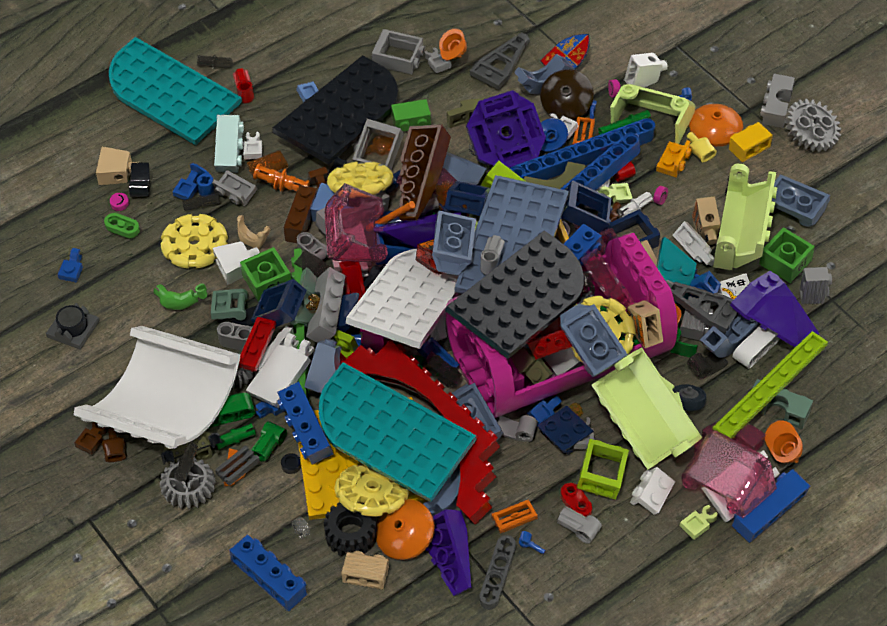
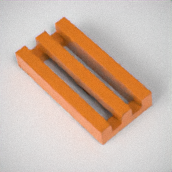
M577 117L578 128L574 133L573 144L585 140L588 122L591 123L588 139L592 138L595 119ZM580 122H584L581 141H577Z
M529 499L491 514V518L495 521L500 534L534 521L538 517ZM528 507V509H526V510H524V511H521V512H519V513L517 512V511H519V510H522V509ZM511 514V516L499 520V518H502V517H504V516H507V515Z

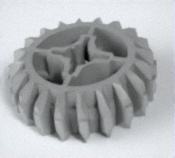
M186 457L185 461L178 459L176 464L171 462L170 468L165 467V473L161 474L160 488H162V495L165 496L167 502H171L173 507L178 504L180 509L183 506H187L190 509L191 505H195L198 508V503L205 504V498H211V492H214L215 489L214 472L208 464H204L202 459L197 462L195 457L192 460Z

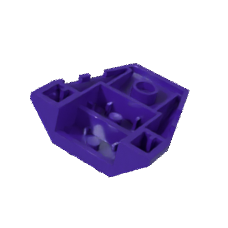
M437 214L422 216L417 220H405L374 227L373 230L415 249L423 248L419 244L434 240Z
M772 271L750 282L730 304L745 319L749 321L751 318L762 324L761 328L764 330L769 328L778 333L776 337L794 347L812 331L819 335L818 330L788 286Z

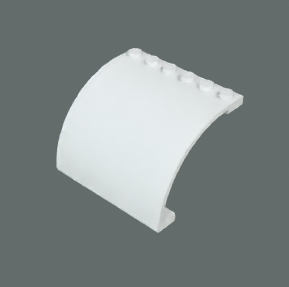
M145 326L131 328L130 336L138 339L132 358L120 381L99 403L93 406L83 405L75 407L74 415L81 417L82 421L97 422L98 426L112 427L116 432L131 433L132 437L136 438L144 437L148 439V442L165 444V447L171 449L193 441L213 423L224 406L236 377L241 354Z

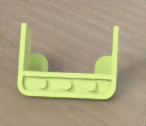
M626 84L620 88L610 107L611 123L619 120L627 103L679 116L675 123V143L677 144L680 143L695 113V104L688 99L632 84Z

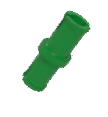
M252 423L236 430L233 428L230 430L231 432L221 435V440L224 442L217 444L218 450L233 443L239 444V441L253 435L255 436V430H251L253 429Z

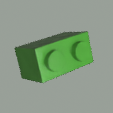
M427 99L391 105L394 127L401 128L402 131H408L410 126L431 125V114Z

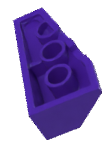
M445 509L433 516L435 524L434 535L426 550L432 557V563L437 565L441 571V577L453 596H456L471 588L467 528L461 510Z

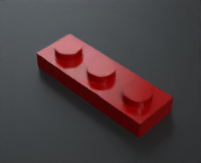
M257 317L241 352L239 368L257 371L276 328V321Z

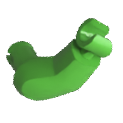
M162 284L156 286L160 291L154 288V294L159 297L160 304L164 308L172 310H184L197 303L198 297L200 299L207 297L205 284L197 285L195 287L196 293L192 289L183 293L168 291Z

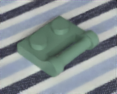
M247 290L213 291L211 319H245ZM233 299H238L237 308H232Z

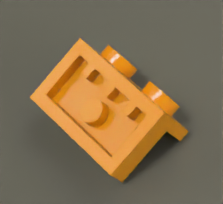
M687 140L684 146L669 141L656 166V171L677 178L679 172H683L685 168L686 158L689 159L691 156V141Z

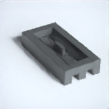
M245 445L216 468L215 471L230 486L258 464L260 459ZM249 458H251V460H249L246 464H244V465L241 467V465H242L244 462H246ZM234 470H237V471L234 472L231 476L227 477V476H228L230 473H232Z

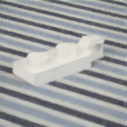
M684 221L673 234L674 238L694 260L713 266L714 257L710 254L712 249L694 228Z

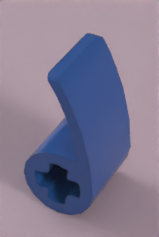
M190 164L191 171L199 173L197 176L199 195L203 198L212 197L215 194V187L212 183L213 177L199 165Z

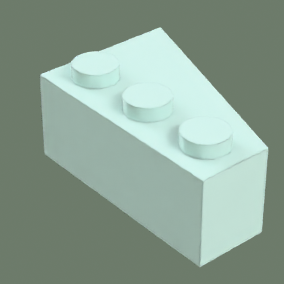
M217 115L214 163L216 172L225 173L228 170L232 173H238L239 166H242V155L240 153L241 149H243L242 134L244 132V123L240 121L239 115Z

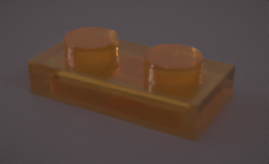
M280 150L247 162V168L252 176L258 163L262 164L263 167L277 171L288 167L287 161Z

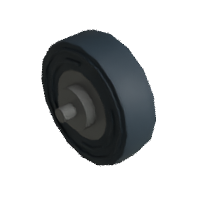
M682 384L672 389L674 393H679L684 410L696 411L705 406L706 393L701 388Z

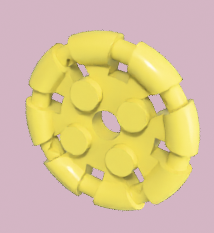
M351 162L331 171L327 178V185L331 191L341 196L356 197L362 195V197L378 194L380 190H386L393 182V173L390 168L385 165L379 166L378 164L380 163L377 162L361 164Z
M188 214L175 219L173 224H169L165 228L161 236L162 242L160 245L162 253L167 260H171L172 264L189 269V267H196L198 269L214 263L217 257L213 254V248L227 245L228 235L222 223H217L215 218L205 214H199V216ZM193 223H199V226H193ZM191 241H199L197 244H190Z
M592 296L583 299L582 305L592 306L594 304L599 312L601 306L607 307L606 311H602L600 314L618 340L621 334H625V340H619L627 354H629L634 345L633 336L636 335V329L632 316L629 317L625 311L626 308L615 299H605L603 296ZM617 315L622 319V322L619 324L614 318ZM570 347L575 353L574 356L583 363L574 347Z
M364 464L360 466L353 465L340 474V478L335 483V494L339 498V502L353 513L356 511L361 512L363 516L377 517L382 516V513L386 512L391 514L400 509L409 496L408 489Z

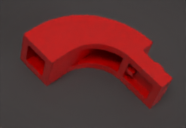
M358 259L338 262L340 273L346 275L343 287L345 295L357 292L359 293V301L366 291Z

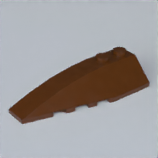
M442 124L409 127L401 155L402 170H400V176L402 177V184H400L401 198L399 208L410 201L415 203V208L399 216L401 221L417 220L436 187L451 136Z

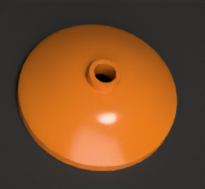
M708 104L695 110L689 123V130L698 139L706 137L712 146L721 147L729 145L730 137L743 130V121L740 115L728 106Z
M407 499L405 504L391 514L387 512L382 513L376 524V542L381 551L392 559L409 560L417 557L426 550L434 535L435 524L430 510L416 500ZM402 523L401 527L397 528V525Z

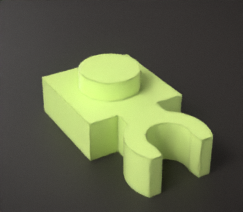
M628 183L611 184L609 187L603 186L598 191L612 198L613 203H630V200L633 199Z
M707 505L702 509L701 514L695 510L682 520L680 527L695 540L709 529V523L716 521L718 513L715 512L713 515H708L710 506Z

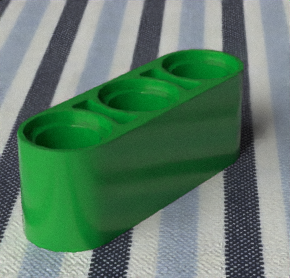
M239 393L228 396L220 413L208 428L254 416L255 409L251 395L249 393Z

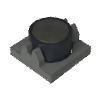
M78 303L69 306L65 305L57 312L56 319L46 332V336L81 350L99 323V317L89 314L87 308L83 305L80 308Z

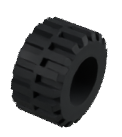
M340 502L337 503V507L332 506L330 512L326 513V519H324L325 539L328 547L331 546V550L334 553L338 551V555L343 556V554L347 555V552L360 551L365 554L368 552L367 548L371 549L373 547V542H376L377 531L375 517L363 516L358 511L353 513ZM350 524L361 527L353 533H345L340 530L342 527Z

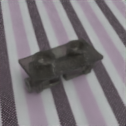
M430 351L427 358L421 364L433 377L438 372L440 376L437 380L446 387L453 388L462 376V373L455 367L445 362L432 351Z

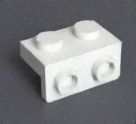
M658 467L646 470L641 475L640 480L642 481L633 490V497L630 501L632 505L640 503L654 515L661 510L675 483L673 479Z

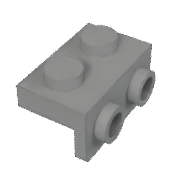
M228 170L219 182L216 180L212 182L217 194L229 197L237 205L240 203L246 206L258 190L255 185Z

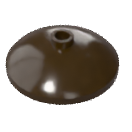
M565 69L551 74L545 80L541 88L540 99L543 109L549 116L550 114H555L558 119L565 116L574 121L577 120V117H582L589 111L593 103L594 92L591 82L584 74L575 70ZM568 89L569 93L565 94L563 91Z

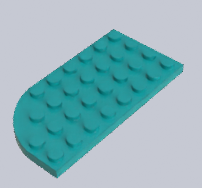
M134 37L119 50L110 64V85L115 96L121 102L195 145L217 126V115H229L242 103V97L137 37Z
M342 362L325 384L320 396L319 418L326 437L335 448L429 502H432L477 440L475 434Z

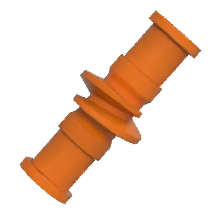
M258 163L253 174V179L257 180L259 178L267 181V183L274 184L273 189L277 190L279 188L281 192L285 188L297 192L299 185L310 187L309 180L304 181L295 176L287 175V169L280 173L277 170L263 167L262 164Z

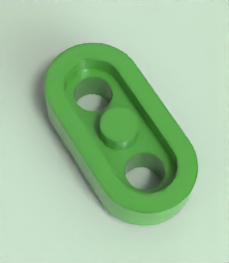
M110 213L104 219L105 227L108 231L123 237L133 238L140 232L138 222L124 215Z

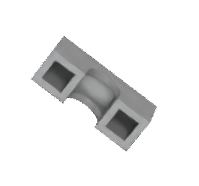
M773 74L772 81H768L767 91L769 93H765L763 102L766 106H762L760 116L763 117L762 124L784 128L785 114L789 104L785 102H790L795 77Z

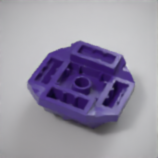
M513 90L478 101L465 126L477 160L491 167H494L500 161L510 169L515 165L537 158L546 139L534 103ZM501 129L507 130L509 136H503Z

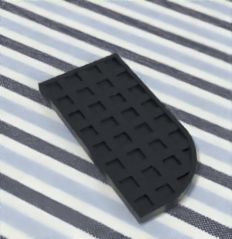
M362 55L272 127V133L329 165L360 139L367 119L380 122L392 112L391 105L396 104L398 98L396 80L384 66Z
M544 230L447 305L445 311L509 359L578 301L584 285L583 270L574 253Z

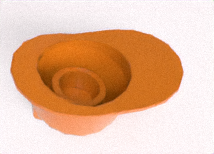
M448 30L441 37L439 48L442 59L461 58L465 53L467 43L461 30Z
M787 421L772 423L765 432V441L773 457L781 463H798V459L802 455L803 445L797 431Z

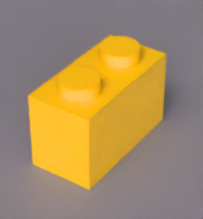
M760 122L749 125L743 131L733 134L730 137L729 150L743 163L770 148L773 135Z

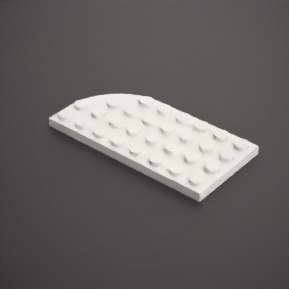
M416 248L404 251L389 260L348 314L346 324L420 349L446 312L447 302L457 296L458 293L454 291L458 276L438 272L432 257V250Z

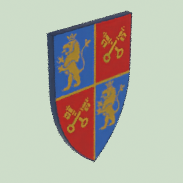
M589 34L574 35L562 40L540 62L546 66L557 54L566 58L576 70L588 53L590 44Z

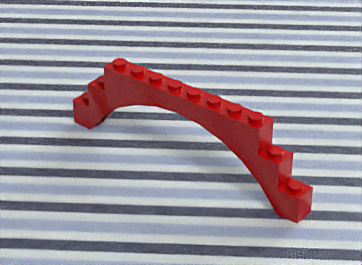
M390 340L377 354L371 348L366 350L362 345L348 358L340 352V365L344 362L376 381L399 385L421 395L434 405L444 418L476 435L477 440L460 462V485L456 504L476 524L492 508L488 502L490 498L483 490L496 478V475L492 472L494 467L487 459L500 447L496 441L498 437L491 430L487 432L483 428L485 425L477 417L473 419L470 416L471 411L464 404L460 407L456 403L458 399L451 392L447 394L444 391L445 387L439 380L434 382L430 378L432 374L425 367L419 368L417 366L419 362L412 355L408 357L405 354V348L400 343L395 345Z

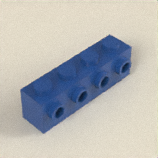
M582 224L564 245L574 253L581 267L586 266L592 255L597 254L601 250L602 235Z
M297 382L278 391L277 393L280 397L277 400L281 411L286 410L288 414L284 417L288 426H293L295 429L292 434L296 442H301L303 445L300 451L304 459L309 458L313 465L333 455L334 453L300 383Z
M793 469L787 474L783 472L773 486L769 484L762 491L763 494L759 498L757 496L752 498L746 509H739L733 516L735 520L732 526L749 543L807 494L810 485Z
M247 534L229 550L231 561L288 612L307 596L305 581L301 577L293 575L291 569L286 564H281L271 551L267 552L258 539H252Z

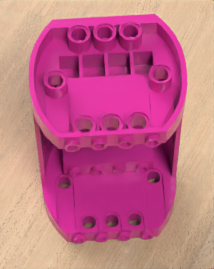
M634 232L610 240L604 255L589 260L586 266H582L584 285L580 297L583 293H588L591 290L594 296H603L605 299L612 298L620 302L626 308V312L630 305L641 301L649 302L660 311L663 342L648 348H644L642 344L635 345L629 354L641 347L649 358L670 351L676 343L678 328L672 290ZM455 297V298L450 299V300L447 302V305H449L452 301H454V300H455L456 298H458V297ZM446 312L447 332L454 359L459 363L458 367L468 385L476 384L495 418L593 381L615 370V367L612 366L593 377L586 371L585 365L558 376L555 372H552L553 375L549 379L533 384L525 373L521 374L518 371L511 357L509 359L504 357ZM545 361L544 363H545V364L547 365V367L552 371V368H551V367L549 366V364Z

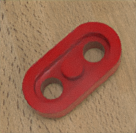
M566 483L563 485L560 497L564 504L585 517L591 516L592 504L584 492L577 489V484Z

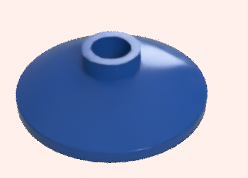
M549 118L541 122L546 136L541 150L553 152L560 149L568 138V128L565 123L556 118Z

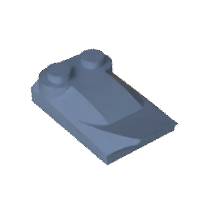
M447 152L437 184L448 188L456 181L476 185L480 182L487 168Z
M781 174L774 183V187H777L776 199L772 198V201L775 202V208L797 217L799 223L803 226H813L816 224L829 203V194Z
M438 211L432 257L438 272L458 276L470 264L476 225L475 218Z
M579 303L560 315V327L585 364L586 371L593 377L606 371L628 355L594 304L587 306Z
M475 383L471 385L466 384L452 392L458 399L456 403L460 407L464 404L471 411L470 416L473 419L477 417L485 425L483 428L487 432L491 430L498 439L501 437L503 431Z

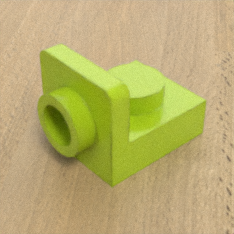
M340 330L336 331L334 338L337 345L341 346V353L348 358L359 346L354 336Z

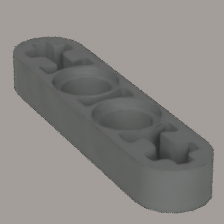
M509 535L501 536L498 539L480 592V605L486 610L497 607L515 553L516 542ZM509 543L505 554L503 553V546ZM502 559L507 564L504 567H498L495 565V562ZM492 577H497L501 582L493 585L489 580ZM490 591H492V599L490 602H487L486 599L489 597Z

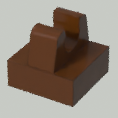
M326 166L308 172L310 186L316 185L317 189H319L321 183L326 184L325 181L328 178Z

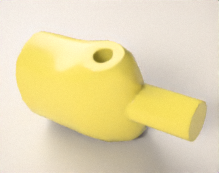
M693 132L688 133L687 138L692 142L690 144L692 153L701 162H707L716 155L717 150L711 145L708 138L698 139Z

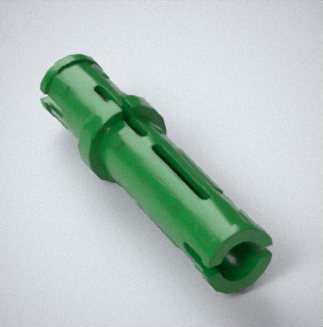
M648 110L635 115L630 114L625 119L598 128V133L601 135L642 119H651L649 118L651 114Z

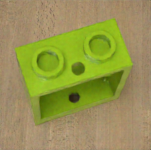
M589 439L577 489L616 500L621 487L629 450L599 440ZM591 454L620 462L616 480L587 472Z

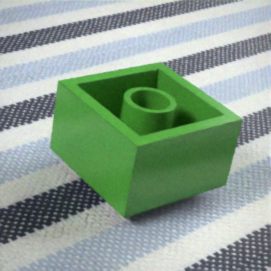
M783 227L763 248L759 264L791 283L812 261L815 246Z
M274 247L240 262L242 276L258 302L264 290L291 280L290 271Z

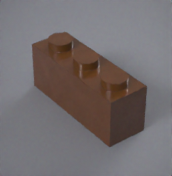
M299 185L283 227L286 242L297 243V236L303 232H308L312 222L311 207L317 194V188Z

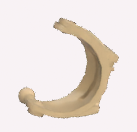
M239 215L237 225L240 241L250 247L260 249L270 233L269 226H266L264 231L258 232L256 235L245 225L244 216Z

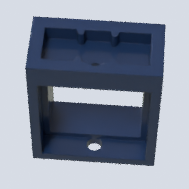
M572 180L565 189L569 193L561 218L578 226L585 224L601 234L604 229H608L611 223L609 216L612 211V198ZM576 201L598 211V216L576 207Z
M456 181L447 191L445 209L481 216L490 188Z
M639 209L611 222L608 229H604L601 235L602 241L607 246L610 240L618 237L617 233L638 224L647 235L639 241L647 240L651 249L659 246L660 232L657 228L653 227L647 215H644Z
M294 279L264 290L251 321L255 323L257 317L276 321V327L294 321L307 290Z

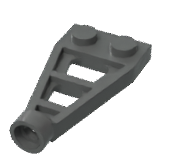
M519 33L481 58L470 69V75L499 90L510 78L524 48L530 43L529 37L525 33ZM507 49H510L514 51L515 54L512 58H510L509 56L503 54V52H505ZM499 59L507 64L503 70H499L490 65V63Z
M666 280L676 302L710 327L714 326L724 334L739 314L730 306L734 299ZM685 293H688L691 295L698 296L699 298L696 301V303L693 304L686 300L683 296L685 295ZM703 301L718 304L714 314H709L701 308L700 305Z

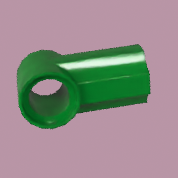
M270 421L266 422L262 428L260 438L251 449L254 455H257L261 462L266 461L275 447L284 442L287 429Z

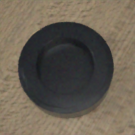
M294 453L284 455L281 459L282 470L287 474L297 473L301 469L300 457Z

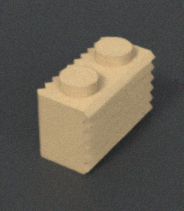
M360 551L347 552L342 570V582L382 590L384 589L389 569L388 559H385L382 555L368 556Z

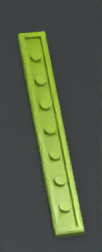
M812 331L716 423L712 431L729 442L827 346L828 341Z

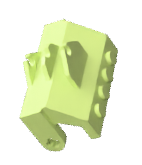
M734 164L731 167L719 238L716 245L714 268L732 270V268H738L762 257L764 242H769L770 231L767 230V227L771 228L773 216H769V213L774 212L775 206L772 198L776 199L777 187H774L776 172L769 171L767 181L749 184V168L746 165Z
M642 347L614 364L615 370L592 384V387L599 396L600 403L607 408L612 421L619 426L622 436L629 441L633 447L634 454L641 459L647 470L670 454H673L674 457L680 455L702 439V436L684 411L679 393L673 392L674 385L659 374Z

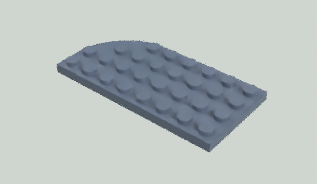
M495 175L474 233L471 262L458 276L454 292L463 294L486 276L480 270L481 252L485 249L488 237L496 235L505 241L498 266L544 230L555 238L569 191Z

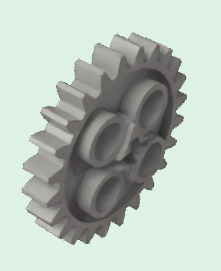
M807 99L804 101L799 100L797 103L794 102L787 110L784 121L787 124L785 129L791 130L788 135H794L793 141L798 140L799 146L804 144L805 149L810 147L812 152L815 149L818 152H821L822 149L827 151L828 148L831 149L837 143L838 138L841 136L839 133L841 128L838 127L840 122L835 121L837 116L831 115L832 110L827 111L826 105L822 107L821 102L815 104L813 99L810 103Z

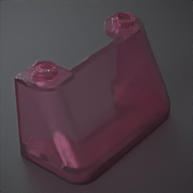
M344 183L328 200L324 213L327 255L329 259L334 261L375 263L386 259L388 256L387 247L382 243L377 245L376 232L373 230L376 227L375 221L384 212L382 198Z
M715 430L706 435L681 475L682 484L685 488L696 490L700 484L726 499V507L729 512L742 518L748 515L777 489L772 465L765 456Z

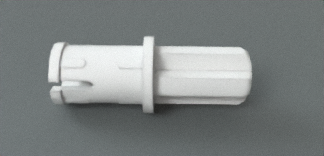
M645 192L638 198L631 199L630 203L618 209V213L620 216H626L639 209L641 210L642 207L653 201V197L650 193Z

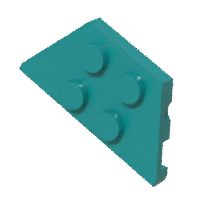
M663 237L656 265L657 269L665 281L670 280L674 283L690 285L692 279H694L697 263L668 238ZM685 293L683 297L688 300L690 294Z

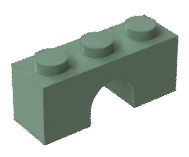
M757 379L756 382H755V384H754V386H753V388H754L761 380H758V379ZM783 388L759 413L765 415L770 407L779 406L786 412L784 421L791 423L794 427L803 429L811 412L813 400Z

